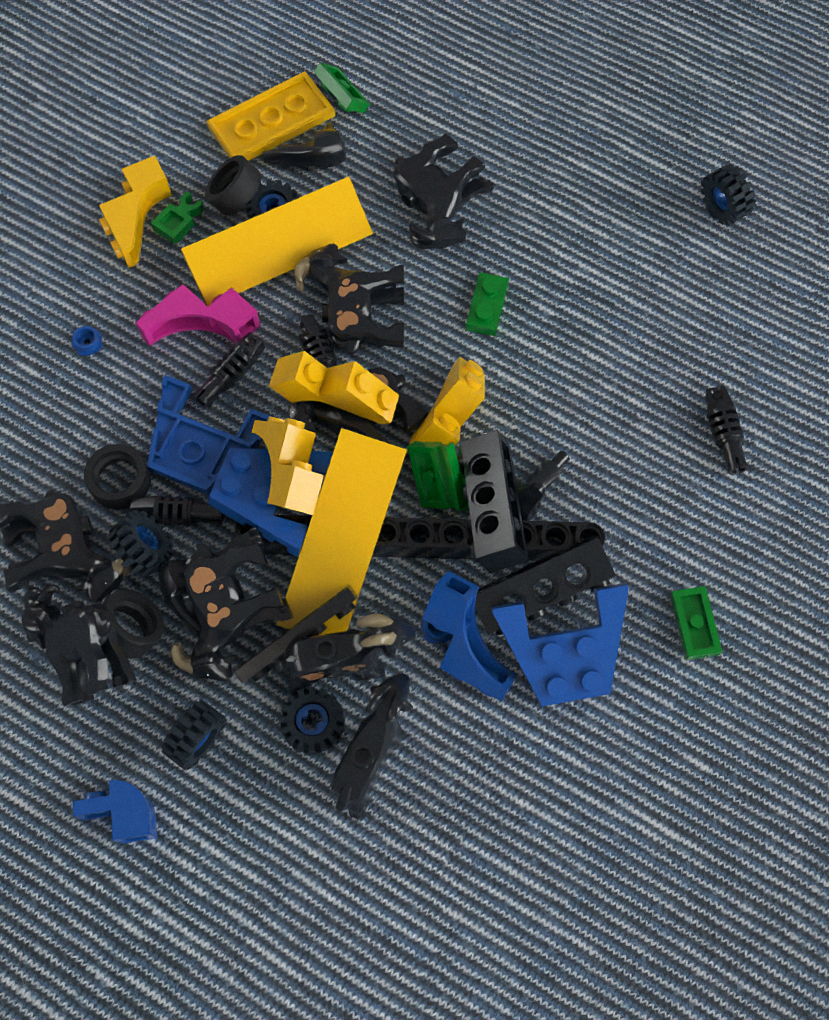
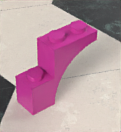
M182 284L176 290L170 291L163 301L153 309L144 312L136 322V326L142 339L151 346L168 335L187 330H203L217 333L237 343L248 332H255L260 327L257 310L232 287L224 294L215 297L211 305L207 306Z

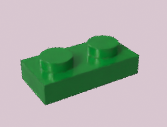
M319 62L314 73L322 81L321 86L338 99V106L347 112L365 113L370 103L344 73L336 66Z
M479 272L466 322V331L496 337L509 278Z
M706 586L672 591L669 596L685 660L720 655L723 651Z

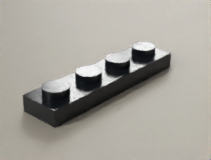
M348 585L240 665L234 671V674L241 683H244L250 677L256 682L271 670L268 666L269 663L277 657L281 660L286 657V648L289 644L306 636L320 635L327 629L324 623L331 617L336 615L338 619H341L355 608L352 602L357 599L358 595Z

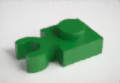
M185 192L181 196L180 204L177 207L169 203L151 222L153 231L176 245L195 226L193 217L199 216L204 211L203 201L199 199L194 205H189L193 199L190 192Z

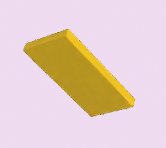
M304 71L207 120L206 123L208 129L229 158L242 155L250 161L263 154V151L271 150L336 115L333 106L307 72Z

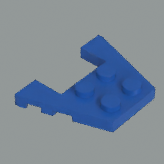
M164 375L161 385L163 388L161 400H159L157 407L158 418L156 428L153 430L147 467L152 473L209 495L229 448L256 449L263 442V439L259 435L251 433L254 421H268L269 415L250 409L237 436H233L180 415L193 390L190 384Z
M229 448L209 495L208 505L243 526L249 524L254 528L257 527L262 532L263 538L272 543L276 540L287 547L288 553L299 557L308 525L276 517L275 514L278 506L267 503L271 485V460L268 449ZM311 451L308 464L312 465V472L324 475L322 480L324 482L333 453Z
M622 583L594 588L598 625L529 637L525 608L522 601L491 607L495 620L541 706L611 694L629 591L628 585Z

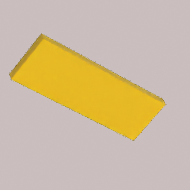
M346 177L180 250L205 304L209 306L215 297L224 294L231 287L237 293H241L293 270L301 259L314 250L332 243L336 244L338 249L372 235L373 232L350 177Z
M341 428L285 597L293 618L286 621L278 620L276 625L287 629L292 628L348 585L358 595L357 599L352 602L356 607L407 449ZM355 608L341 619L334 615L324 623L327 629L320 635L348 631Z

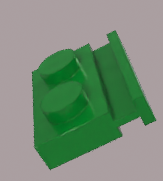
M414 441L408 445L407 449L421 507L449 509L453 507L456 510L464 508L467 505V501L463 494V482L454 443L445 445L442 442Z

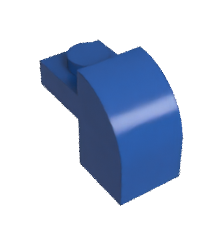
M109 780L110 795L107 796L106 791H96L84 794V800L73 801V816L82 821L111 816L112 837L115 842L126 844L158 838L156 814L151 800L141 790L128 782Z

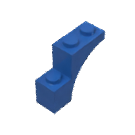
M447 571L435 585L422 617L423 620L431 623L436 629L453 635L440 669L449 673L453 678L464 681L479 689L486 696L503 701L512 687L517 674L509 670L494 657L480 635L475 616V601L479 586Z

